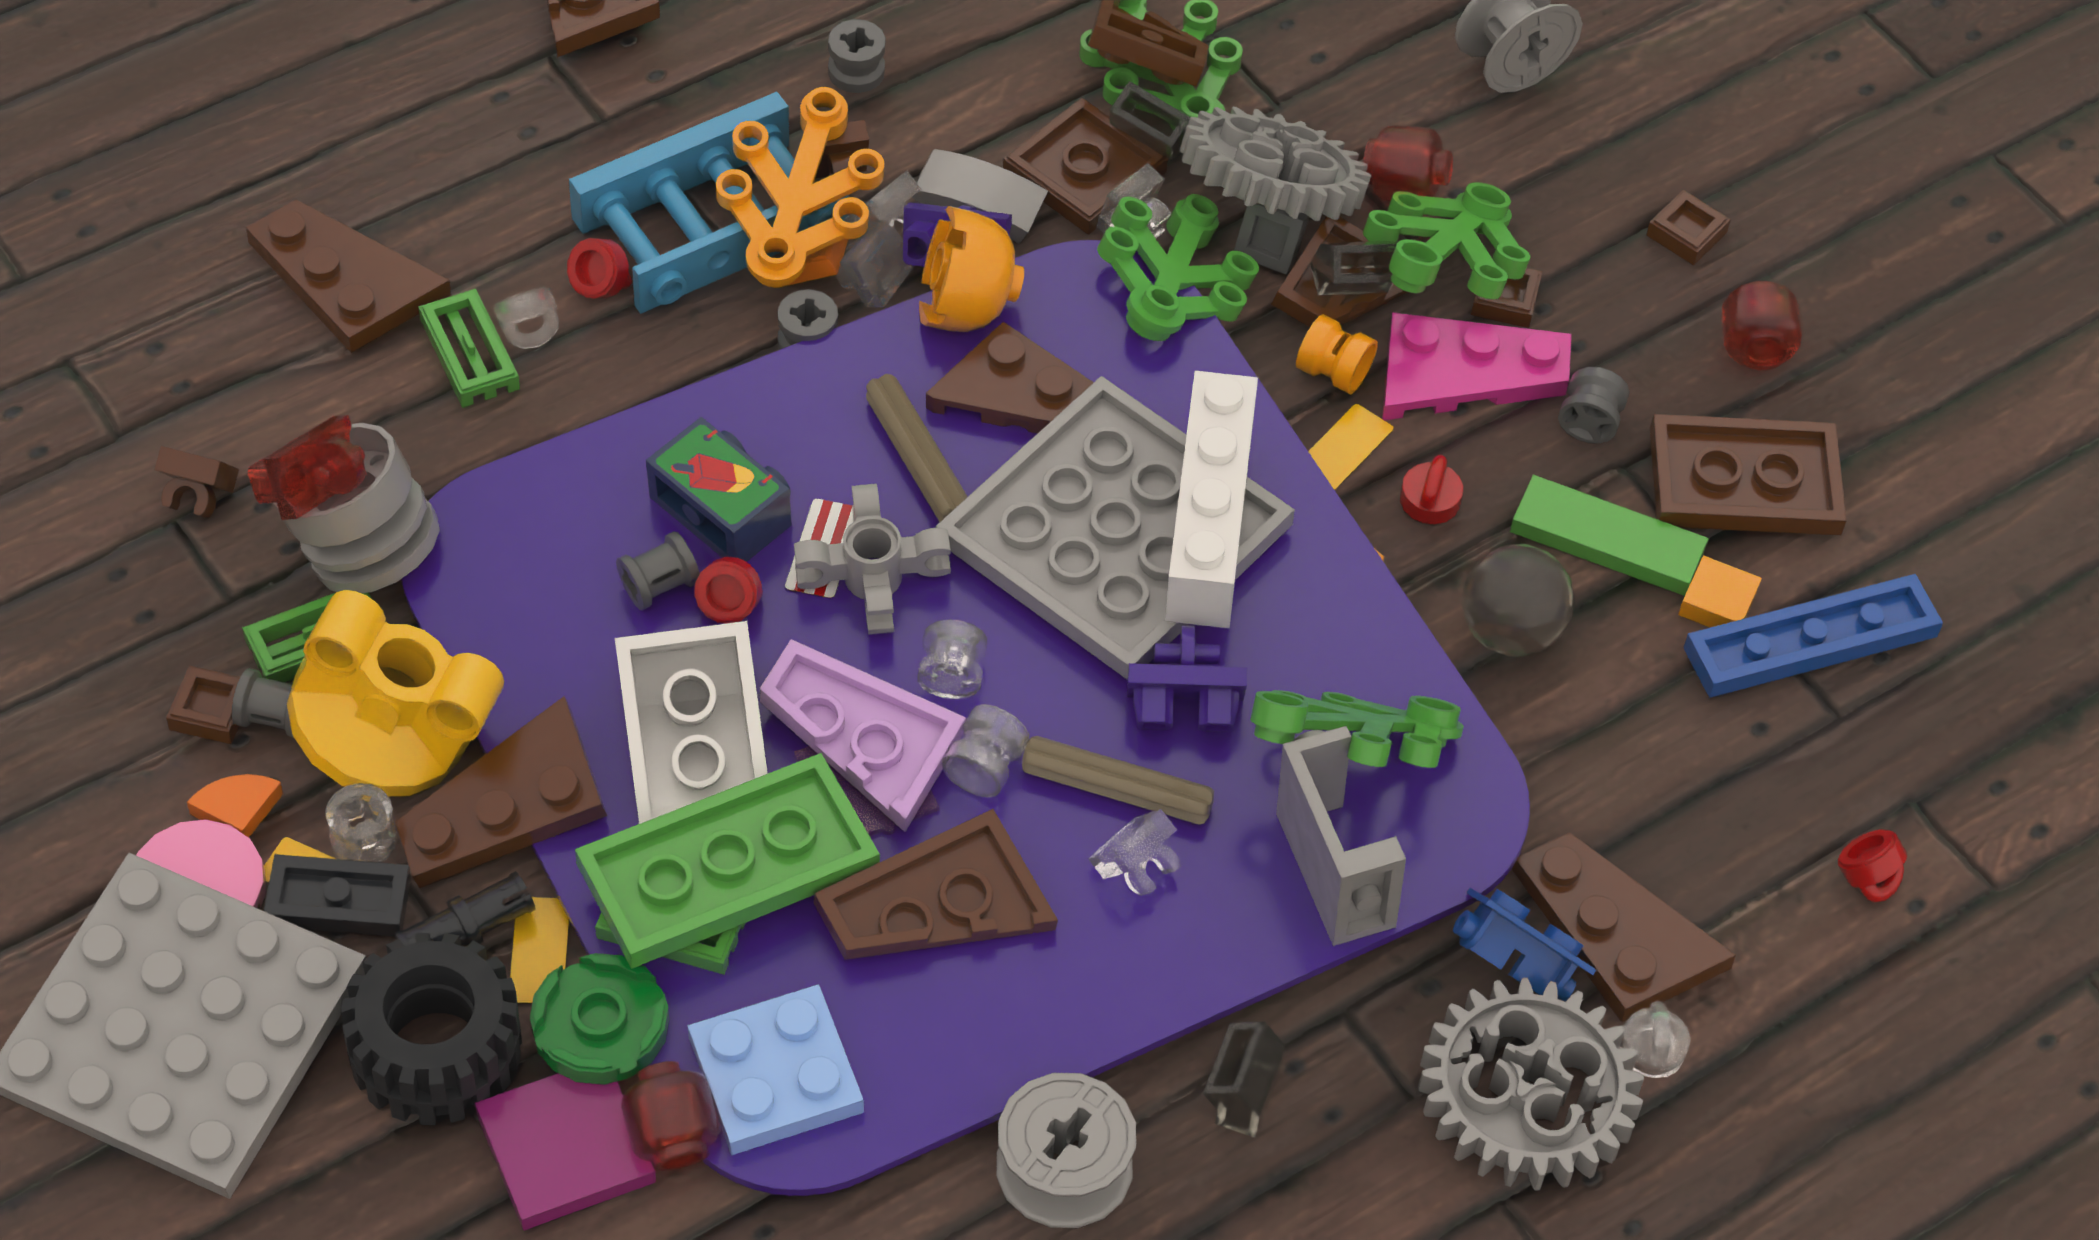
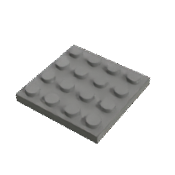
M1102 376L936 525V528L948 529L950 549L953 554L1126 679L1128 677L1129 663L1149 664L1154 659L1155 643L1172 642L1181 633V625H1189L1165 621L1168 578L1187 435ZM1248 477L1235 580L1293 525L1295 509Z
M128 853L1 1049L0 1095L230 1199L339 1019L342 1000L349 998L347 985L352 975L365 976L362 962L367 959L366 955Z

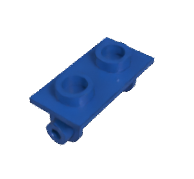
M1472 888L1468 889L1467 894L1479 901L1480 904L1474 913L1465 910L1458 917L1453 927V932L1460 937V945L1465 949H1470L1499 969L1503 968L1514 949H1516L1521 955L1508 975L1521 982L1522 978H1528L1533 991L1538 995H1543L1550 981L1556 982L1558 990L1557 999L1564 1002L1569 999L1576 987V981L1571 976L1577 967L1592 975L1596 972L1595 968L1577 957L1584 945L1552 924H1549L1543 934L1524 922L1531 910L1497 888L1490 899Z

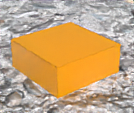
M1703 555L1682 601L1678 615L1710 628L1745 619L1758 592L1762 578Z

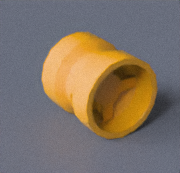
M1322 314L1313 322L1302 341L1296 358V368L1313 377L1323 374L1331 378L1334 387L1351 395L1360 387L1369 372L1376 355L1378 341L1361 332L1351 335L1342 330V326L1338 321Z

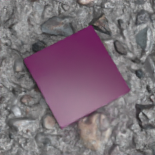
M557 1073L475 1103L477 1117L523 1231L656 1183L654 1167L617 1081L605 1085L579 1083Z

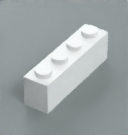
M1195 371L1168 578L1165 621L1230 628L1258 377Z

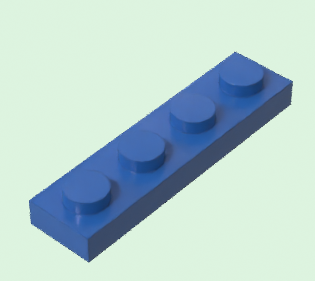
M1912 574L1688 633L1683 648L1708 697L1711 698L1936 638L1943 625V621L1917 575Z

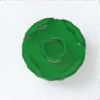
M594 953L579 957V963L570 965L564 970L561 965L547 975L534 994L530 1024L537 1052L553 1071L575 1082L605 1085L631 1078L653 1062L666 1042L669 1009L665 994L657 985L656 978L644 965L631 969L628 961L622 955Z

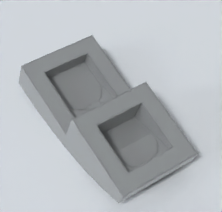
M934 149L929 155L909 196L922 204L952 206L956 208L967 205L975 206L980 211L1012 214L1010 238L1020 244L1029 232L1048 190L989 162L955 152Z

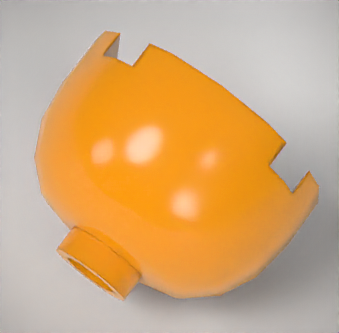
M948 206L945 211L950 221L939 219L926 256L921 283L930 285V289L933 290L932 305L919 301L920 322L925 326L947 331L969 332L984 328L1001 314L1006 301H1017L1023 285L1024 267L1015 265L1014 244L1007 231L997 222L973 211Z

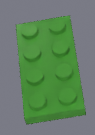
M822 753L575 849L576 865L631 969L811 897L816 892L880 862V853Z

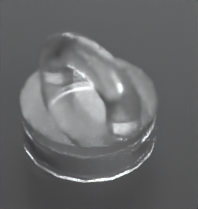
M547 286L534 288L496 302L493 307L499 327L502 328L507 341L519 348L528 349L543 345L553 338L559 327V317L556 311L557 305L551 288H547ZM542 315L544 324L539 330L528 334L519 332L517 323Z
M1654 1001L1649 1008L1641 1009L1630 1016L1624 1025L1625 1033L1619 1048L1637 1049L1638 1056L1632 1070L1651 1078L1668 1077L1678 1071L1686 1059L1690 1045V1035L1683 1021L1668 1011L1667 1006L1661 1001Z

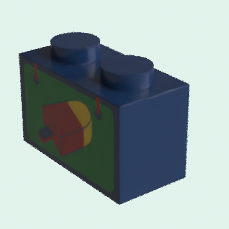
M702 417L646 459L650 498L722 558L726 556L736 557L747 562L792 526L791 490L784 477L773 467L766 466L764 468L746 453L740 441L733 434L725 430L718 431Z

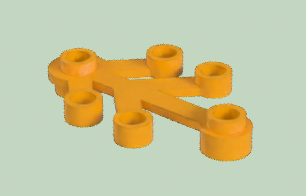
M816 88L808 93L801 102L800 125L804 133L789 179L768 149V131L765 126L756 121H745L737 125L733 131L732 140L735 156L748 163L778 208L773 227H771L752 201V180L747 173L738 169H730L721 173L716 180L717 202L721 207L732 212L750 240L746 249L748 270L760 283L768 287L780 288L791 284L803 272L806 265V256L844 238H859L868 229L869 210L867 205L858 198L843 197L860 189H875L882 183L884 179V159L877 151L872 149L855 151L849 158L848 168L814 183L827 141L839 138L847 128V102L841 94L832 88ZM828 107L832 110L822 112L817 110L816 108ZM746 138H755L760 142L754 146H747L741 141ZM868 165L873 167L875 171L864 174L859 172L857 168ZM730 186H738L744 191L733 195L724 190ZM839 200L834 205L831 219L798 232L803 216ZM846 214H854L860 220L849 223L843 221L841 217ZM771 252H782L785 255L780 258H772L767 254Z

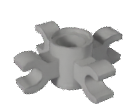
M877 484L851 486L854 522L846 529L843 543L827 544L818 540H805L794 544L797 586L800 589H815L834 580H845L847 588L855 596L864 599L868 635L894 632L892 594L899 588L902 574L918 573L927 577H939L951 573L949 561L951 549L948 529L930 528L917 533L915 536L901 537L898 528L892 522L881 518Z

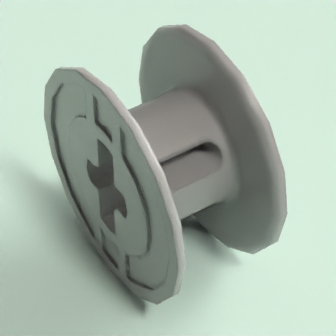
M1471 0L1457 22L1454 38L1461 52L1471 57L1487 56L1483 74L1490 88L1500 93L1517 92L1535 85L1553 73L1569 57L1580 38L1583 25L1578 10L1567 4H1550L1551 0Z
M1051 1073L1028 1081L1008 1099L998 1120L999 1148L997 1150L996 1177L1006 1200L1024 1217L1051 1228H1080L1103 1220L1123 1202L1133 1180L1132 1156L1136 1150V1121L1125 1099L1107 1083L1081 1073ZM1076 1140L1079 1141L1078 1147L1072 1145ZM1054 1153L1059 1155L1056 1160L1053 1159Z

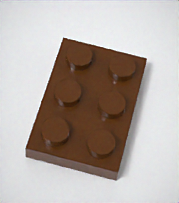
M1669 414L1653 415L1650 425L1656 518L1658 520L1680 528L1842 535L1847 519L1836 423Z

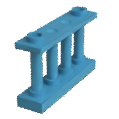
M774 92L569 179L571 216L582 234L603 225H609L637 263L636 266L632 267L634 306L640 314L660 305L671 304L687 293L747 268L746 249L750 240L740 224L735 222L712 232L683 191L709 180H713L716 183L718 176L724 171L737 169L748 164L735 156L732 140L735 127L745 121H756L765 126L768 131V149L789 179L795 160L786 148L789 146V106L778 92ZM746 138L741 142L747 146H754L760 141L755 138ZM730 186L724 191L735 195L744 190L738 186ZM752 193V201L771 227H773L778 208L775 205L764 209ZM839 200L803 216L798 232L831 219L834 205ZM657 202H661L690 241L661 255L631 216V213ZM848 214L842 216L841 219L848 222ZM771 252L767 255L772 257L781 252Z

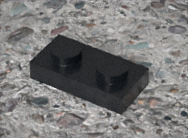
M274 854L264 911L306 930L394 936L395 932L403 931L411 883L410 867L405 864Z

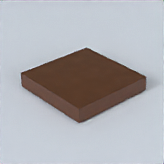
M1082 97L1003 158L1004 169L1048 190L1043 202L1088 235L1113 215L1121 198H1135L1167 172L1168 163L1167 157Z

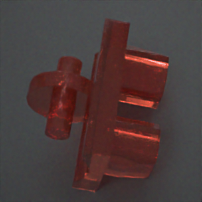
M349 415L332 416L269 456L249 466L248 476L256 501L258 503H277L281 519L290 520L300 518L336 494L343 495L356 489L363 482L364 476L367 474L364 465L365 453L363 449L358 445L350 443L349 435L352 425Z

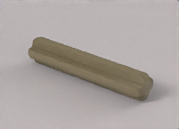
M884 374L879 379L873 378L866 385L868 391L866 399L937 519L941 522L968 496L897 378L891 374Z
M1032 736L1023 753L1022 770L1034 776L1195 824H1205L1212 810L1214 790L1206 785L1040 736Z

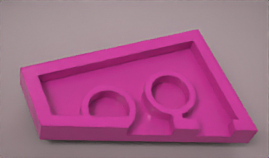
M1392 313L1382 419L1385 421L1403 418L1404 410L1433 407L1434 413L1457 411L1458 403L1488 399L1495 405L1565 396L1570 376L1572 334Z

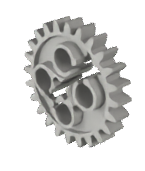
M1218 107L1213 109L1212 114L1199 111L1198 118L1191 116L1179 151L1184 153L1182 162L1192 165L1190 169L1191 174L1206 176L1203 183L1206 186H1221L1224 188L1223 196H1235L1244 200V205L1248 207L1256 203L1262 204L1270 214H1274L1277 209L1285 210L1293 219H1297L1299 213H1305L1315 221H1320L1322 214L1334 220L1339 219L1340 213L1352 216L1354 209L1360 210L1371 178V174L1366 172L1368 164L1357 161L1359 154L1354 151L1343 150L1345 142L1325 139L1326 131H1315L1307 127L1303 121L1288 123L1281 114H1276L1274 118L1266 117L1259 109H1254L1252 115L1246 114L1237 107H1232L1231 113Z
M1522 978L1517 994L1510 995L1503 983L1497 980L1494 981L1489 1001L1475 989L1470 990L1465 1009L1451 1003L1447 1008L1445 1024L1434 1023L1429 1038L1431 1045H1425L1420 1066L1425 1070H1422L1418 1090L1430 1094L1427 1096L1424 1106V1116L1442 1117L1439 1121L1435 1137L1438 1140H1446L1457 1136L1459 1142L1454 1158L1460 1161L1473 1153L1480 1156L1478 1175L1482 1177L1489 1173L1495 1165L1503 1167L1505 1186L1509 1187L1515 1182L1519 1172L1528 1173L1534 1190H1540L1545 1173L1550 1172L1553 1173L1563 1188L1568 1187L1574 1166L1589 1179L1595 1175L1599 1158L1612 1163L1617 1156L1620 1147L1619 1142L1628 1144L1635 1126L1632 1120H1637L1643 1104V1099L1636 1095H1639L1644 1081V1074L1631 1071L1634 1068L1638 1051L1633 1048L1618 1049L1621 1045L1625 1028L1623 1026H1614L1604 1030L1601 1026L1607 1010L1604 1006L1595 1008L1586 1014L1580 1010L1583 993L1577 991L1564 1002L1557 999V985L1553 981L1549 982L1543 995L1533 993L1528 978ZM1471 1032L1475 1034L1477 1042L1481 1043L1479 1054H1471L1473 1040ZM1513 1036L1524 1041L1527 1044L1526 1046H1516L1507 1043L1502 1060L1498 1059L1495 1065L1489 1090L1498 1097L1485 1098L1475 1093L1473 1089L1478 1087L1484 1062L1493 1060L1498 1040L1503 1037ZM1469 1056L1467 1064L1465 1062L1458 1063L1462 1061V1058ZM1574 1067L1581 1069L1589 1077L1584 1080L1577 1104L1570 1105L1563 1128L1548 1130L1539 1126L1534 1120L1546 1119L1554 1122L1560 1106L1563 1107L1574 1076L1564 1068ZM1595 1101L1596 1103L1609 1101L1602 1103L1599 1108L1592 1110ZM1592 1110L1590 1116V1130L1592 1134L1588 1132L1585 1123H1582L1584 1111Z

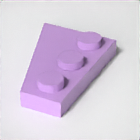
M792 639L760 687V702L817 754L822 753L827 763L904 832H906L965 732L966 717Z

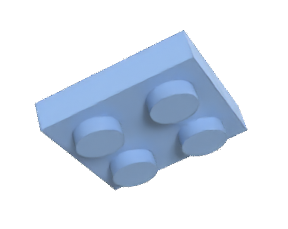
M819 984L687 1025L691 1046L731 1156L864 1113L863 1097Z

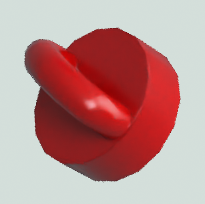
M588 238L580 241L572 249L567 260V274L570 284L580 295L586 298H609L617 295L621 289L629 288L632 284L626 253L619 244L611 239Z
M1436 455L1432 462L1417 464L1409 469L1403 478L1400 503L1403 510L1412 519L1421 523L1435 525L1447 522L1455 517L1460 509L1463 484L1459 475L1447 467L1448 461L1445 456Z
M726 556L714 560L700 572L695 582L694 596L698 607L706 617L717 623L727 624L742 621L757 607L763 595L762 584L756 570L748 562L736 557Z
M1875 830L1851 841L1840 853L1838 866L1848 884L1859 888L1867 900L1871 902H1884L1895 894L1902 882L1907 852L1896 833L1890 830Z

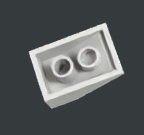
M747 621L615 638L639 824L768 774Z

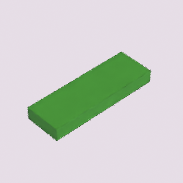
M1534 474L1515 513L1510 532L1683 596H1685L1709 539Z

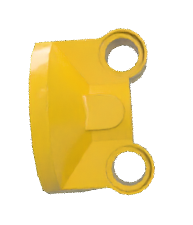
M350 590L336 592L329 600L304 644L303 652L305 656L293 680L287 701L293 737L311 764L341 786L375 797L412 796L440 784L458 764L470 741L479 735L503 689L504 678L502 672L494 663L476 654L461 653L454 657L448 655L441 643L423 629L408 624H389L385 622L386 617L383 610L367 595Z

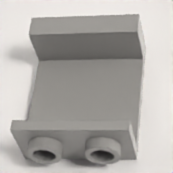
M1347 726L1326 732L1322 730L1308 731L1296 737L1294 741L1283 744L1276 813L1333 946L1396 927L1406 857L1396 836L1344 852L1327 811L1343 807L1349 760L1347 753L1351 741V735Z

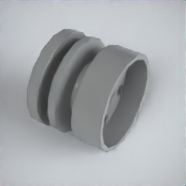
M367 423L340 425L315 435L293 450L278 467L270 486L272 503L289 531L300 541L301 551L311 562L312 569L318 579L331 591L350 590L368 593L396 583L422 563L432 551L440 531L438 517L434 508L425 499L422 487L411 477L410 466L394 438L381 426Z

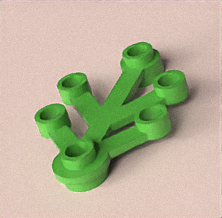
M1121 0L1118 7L1143 20L1147 12V0ZM1190 0L1184 7L1182 31L1203 42L1205 37L1212 34L1216 29L1218 18L1216 4L1210 0ZM1196 16L1205 17V19L1196 18ZM1092 29L1082 34L1079 51L1082 62L1091 67L1105 66L1112 68V70L1106 73L1103 85V97L1110 105L1116 107L1130 106L1167 118L1174 135L1181 142L1191 116L1198 118L1199 111L1212 114L1215 107L1225 111L1223 104L1218 99L1230 75L1239 71L1243 49L1241 44L1235 39L1219 37L1209 44L1207 55L1208 70L1195 90L1192 85L1185 82L1181 85L1166 83L1155 77L1151 69L1135 63L1117 64L1102 57L1097 49L1088 46ZM1219 55H1226L1230 58H1222ZM1138 77L1164 85L1169 95L1139 87ZM1115 86H1124L1126 89H1118Z
M1475 182L1468 184L1465 192L1460 193L1456 199L1418 196L1406 191H1397L1393 194L1387 211L1373 210L1369 213L1363 229L1364 237L1376 245L1383 247L1396 245L1389 264V270L1392 273L1391 281L1398 288L1411 293L1424 292L1426 286L1432 285L1436 280L1442 261L1459 249L1472 269L1467 283L1469 290L1485 299H1498L1501 297L1508 279L1523 278L1531 258L1529 252L1518 245L1507 228L1512 217L1509 209L1510 197L1501 189L1486 183ZM1423 215L1449 217V218H1454V219L1452 220V219L1430 218V217H1423ZM1476 233L1485 234L1495 248L1493 257L1490 256ZM1399 235L1431 237L1425 243L1412 239H1404L1397 243Z
M1191 194L1186 199L1177 202L1166 223L1168 232L1174 238L1167 254L1147 227L1152 218L1150 207L1134 197H1123L1120 199L1111 217L1115 227H1109L1105 231L1097 247L1100 257L1112 265L1130 291L1126 302L1128 309L1126 314L1127 323L1137 334L1146 339L1164 341L1171 334L1178 332L1185 320L1206 319L1216 315L1218 319L1223 321H1235L1247 302V297L1243 290L1250 288L1259 272V265L1255 259L1241 251L1228 252L1222 264L1189 266L1196 248L1206 247L1219 225L1217 206L1210 199L1202 195ZM1136 251L1156 278L1154 285L1133 259ZM1193 285L1197 289L1212 288L1209 296L1177 297L1176 295L1178 290H1183Z
M1290 691L1256 692L1250 721L1256 724L1254 731L1256 737L1278 744L1294 741L1295 734L1301 733L1303 730H1333L1347 726L1349 731H1357L1352 733L1347 757L1354 762L1374 767H1384L1387 765L1392 741L1389 739L1391 732H1408L1403 734L1398 756L1400 760L1415 766L1435 768L1438 766L1442 747L1446 746L1447 739L1461 738L1464 728L1463 724L1458 721L1461 712L1460 707L1448 701L1426 696H1411L1407 710H1402L1337 692H1323L1321 700H1317Z

